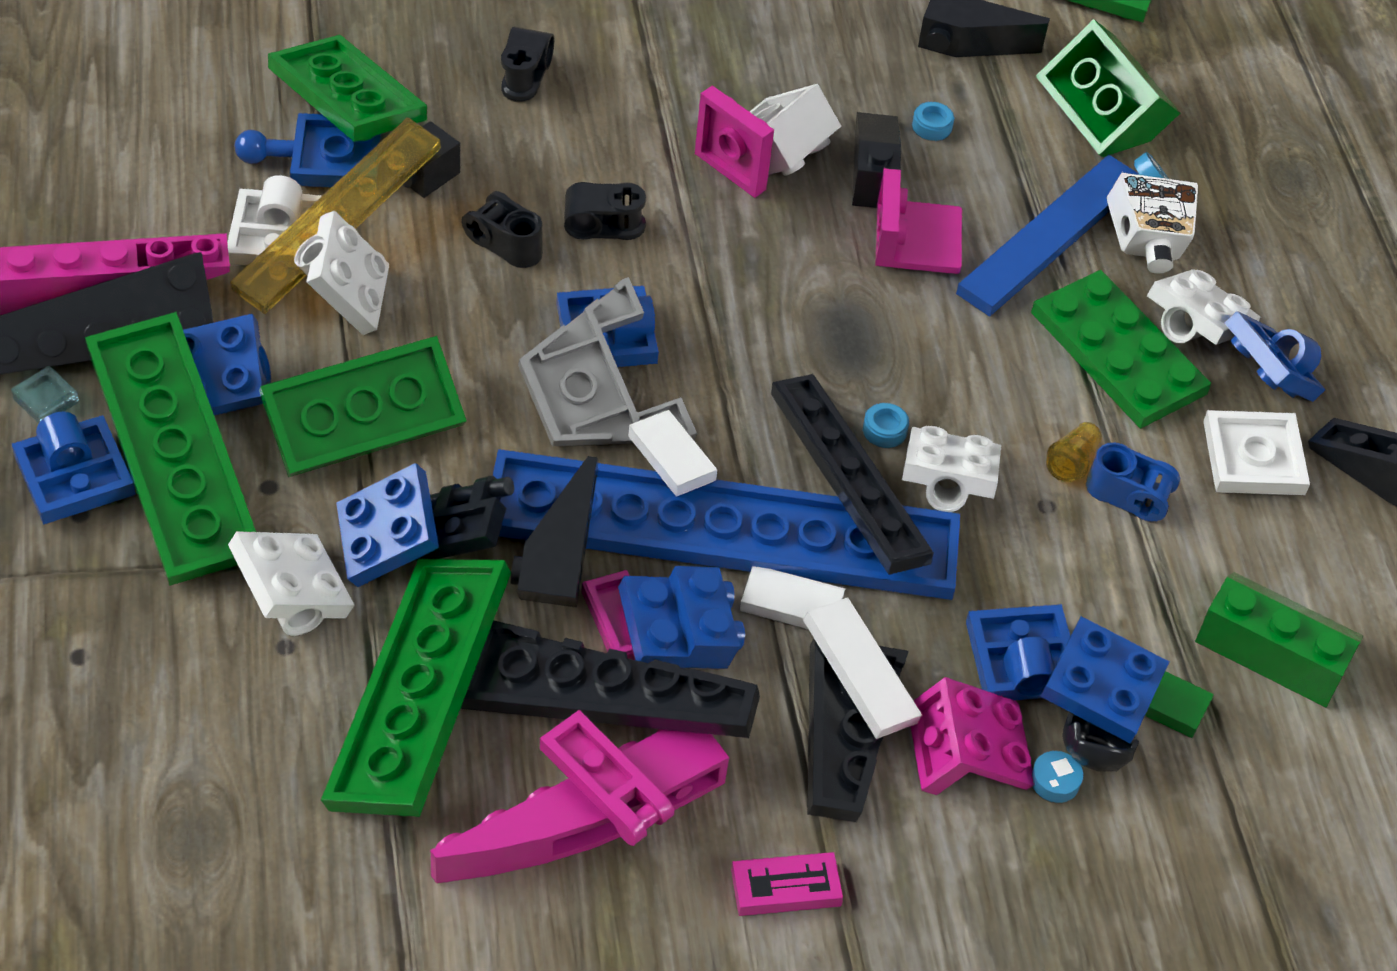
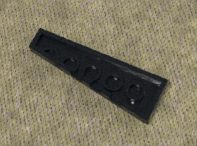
M202 252L193 253L0 315V375L92 361L85 337L177 312L183 330L214 323Z
M493 620L461 709L555 719H567L580 710L594 723L749 738L760 693L757 684L696 669H683L676 664L655 659L649 663L628 659L626 652L610 648L607 653L587 649L581 641L565 638L563 642L542 638L539 631Z

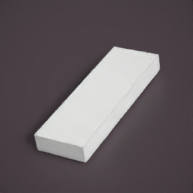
M847 597L807 611L803 619L804 623L875 738L878 739L917 724L922 716L921 712L849 598Z

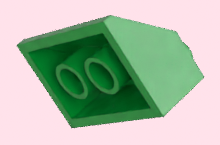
M1094 19L1036 75V78L1102 157L1151 142L1180 114L1179 110L1119 39Z
M1233 572L1226 577L1211 603L1195 642L1327 708L1364 636Z

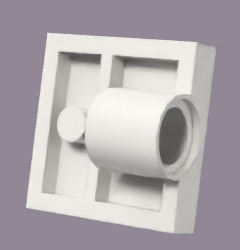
M282 175L268 178L264 182L263 190L239 189L227 242L229 263L234 265L301 270L294 262L295 254L301 244L317 234L320 217L325 215L327 210L326 196L302 194L301 186L294 179Z
M335 210L322 215L317 234L301 244L295 254L294 262L308 276L307 283L362 335L373 332L378 328L389 263L381 253L374 250L358 234L357 230L352 225H349Z
M1192 269L1155 281L1147 294V297L1165 309L1161 319V328L1164 335L1175 343H1185L1204 336L1217 345L1235 336L1226 326L1225 322L1236 311L1259 321L1261 316L1250 309V304L1244 298L1226 293L1215 285L1216 280L1211 275L1201 270ZM1185 312L1192 318V329L1186 325L1184 320Z
M935 426L912 427L902 480L927 485L926 497L928 502L939 511L954 512L965 505L968 494L994 499L998 483L1001 445L995 444L989 438L980 435L961 437L948 434L944 429ZM943 479H951L959 484V486L953 489H946L940 486L938 482Z
M236 531L228 544L264 617L277 618L287 635L298 636L315 629L324 618H346L355 606L317 534Z

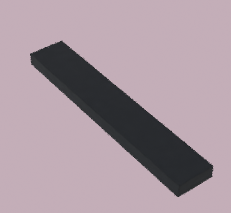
M814 374L773 382L771 395L888 575L931 565L934 552Z

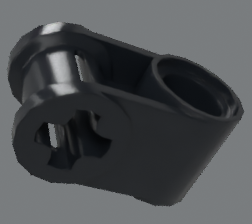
M512 27L506 47L501 54V65L505 69L501 91L506 98L522 102L535 97L546 70L549 69L552 61L555 43L554 34Z
M575 183L566 190L565 231L570 236L582 240L592 238L636 239L645 232L646 220L642 215V209L646 203L645 191L634 183ZM625 195H629V205L627 206L625 205ZM625 217L629 218L628 228L624 227Z
M499 191L492 192L486 198V204L477 211L467 212L462 217L461 223L466 235L475 244L485 247L506 260L510 265L518 268H528L538 264L542 259L543 239L540 216L512 201L504 193Z

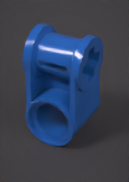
M1115 442L1104 444L1099 448L1085 484L1087 491L1097 500L1107 502L1133 513L1140 519L1159 521L1166 516L1169 507L1167 500L1170 493L1175 492L1178 488L1181 477L1179 472L1170 464L1152 459L1131 450L1123 444ZM1158 475H1162L1160 484L1155 482ZM1147 499L1152 500L1149 507L1145 506Z

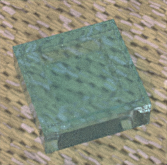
M47 366L11 389L13 399L38 424L46 416L57 412H64L79 403L77 391L50 366Z

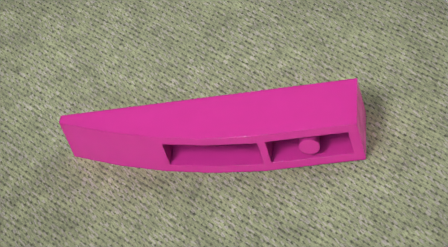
M227 233L0 247V315L193 253L202 252L206 280L229 273Z
M658 729L655 734L638 743L631 741L619 748L670 800L674 811L720 787L726 781L729 756L712 734ZM568 778L553 787L544 786L535 790L528 796L526 801L508 810L500 809L492 812L481 824L462 834L452 833L443 838L435 848L430 850L431 876L437 884L497 875L549 863L596 848L621 836L617 832L615 825ZM635 797L626 803L633 812H636L643 806Z

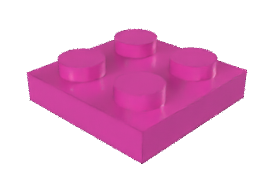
M712 85L700 94L695 155L756 198L767 189L774 129L768 126L765 121L757 118L739 105L733 98L728 97Z

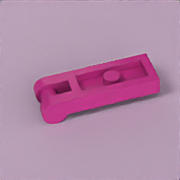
M580 710L540 737L539 749L615 825L619 835L629 845L635 846L647 836V829L653 824L662 825L674 816L675 812L670 800ZM634 797L643 805L636 812H633L626 805Z

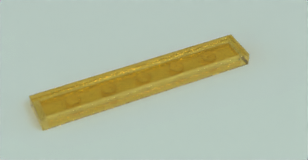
M407 117L230 281L231 290L263 314H266L306 276L295 264L294 257L301 244L317 234L320 217L335 210L349 225L356 229L441 149L440 139Z

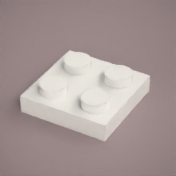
M1207 410L1203 423L1216 492L1306 495L1310 481L1296 413Z

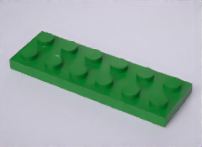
M177 312L85 337L94 369L169 586L238 565L228 546L236 531L256 532Z
M418 559L322 795L321 801L329 812L420 817L511 575L505 560Z

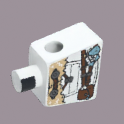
M1121 173L1107 196L1108 207L1121 250L1129 255L1145 256L1147 268L1152 273L1161 274L1170 271L1173 268V260L1180 259L1195 233L1198 184Z

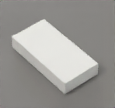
M669 410L629 425V438L676 497L716 481L717 468Z
M752 566L741 600L740 611L808 629L803 621L807 611L842 600L845 588L773 569Z

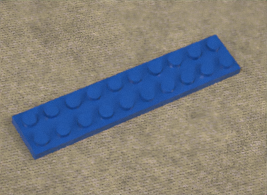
M498 449L492 476L497 479L510 477L514 483V493L500 499V502L506 507L499 537L527 540L584 461ZM598 463V475L586 549L751 572L752 566L773 569L820 582L952 600L956 586L960 514L903 506L934 552L931 565L888 575L838 496L716 480L676 497L656 471Z

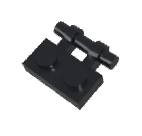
M486 476L475 480L473 485L462 487L460 484H452L442 487L439 493L430 494L439 548L415 560L442 559L496 547L506 507L500 502V499L514 493L512 479L510 477L497 479L494 476Z

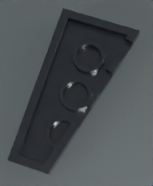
M813 638L810 644L807 815L857 822L864 808L877 763L876 757L884 736L878 739L875 738ZM879 646L900 678L908 651Z

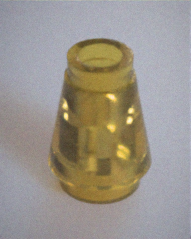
M1083 422L1054 442L1047 450L1046 466L1050 474L1062 482H1072L1083 478L1088 472L1094 454L1102 439L1099 428L1090 422Z

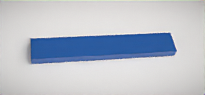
M1111 155L1106 156L958 283L956 294L990 317L1110 212L1107 196L1121 173L1139 175V173Z

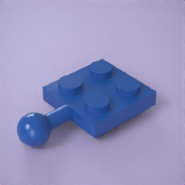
M298 113L295 140L267 139L257 130H246L237 137L235 152L239 159L248 164L259 163L266 156L292 157L290 178L294 179L300 186L377 190L383 133L374 136L370 140L354 142L322 114Z

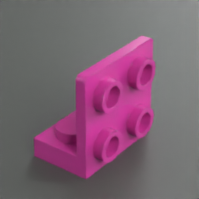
M884 168L877 203L875 266L959 274L962 267V208L959 206L907 201L908 188H900L901 170Z
M944 677L914 700L922 714L918 723L910 726L922 791L938 795L969 772L1025 790L1034 786L1031 757L1026 741L1022 713L1017 701Z

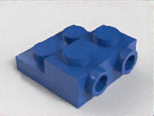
M675 566L669 577L624 576L618 586L636 661L649 663L655 659L676 664L680 668L727 669L738 650L744 645V624L740 620H734L731 612L735 596L734 587L730 581H723L720 567Z

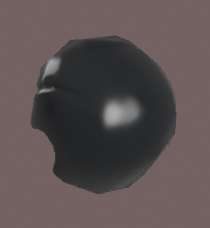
M1071 712L1068 713L1062 733L1064 745L1072 758L1080 765L1097 772L1118 771L1133 760L1134 753L1139 744L1135 737L1131 743H1128Z

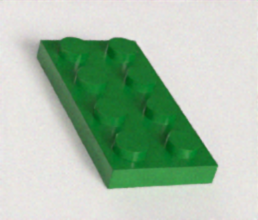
M340 34L268 54V69L354 142L370 140L376 135L392 130H404L410 127V125L427 120V105Z
M1101 269L1034 301L1031 310L1033 316L1140 429L1208 395L1212 383Z
M437 336L262 385L259 389L288 478L460 427L467 421Z

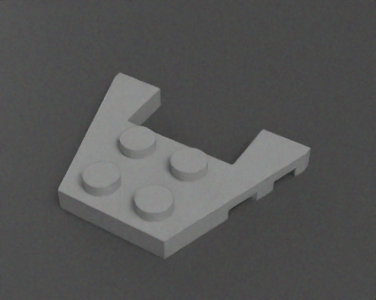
M629 277L619 281L609 293L600 300L596 299L578 317L566 326H561L519 359L518 367L552 446L633 444V441L628 436L629 425L667 410L674 415L693 440L696 438L697 432L681 397L641 412L636 411L603 335L604 332L643 318V308Z

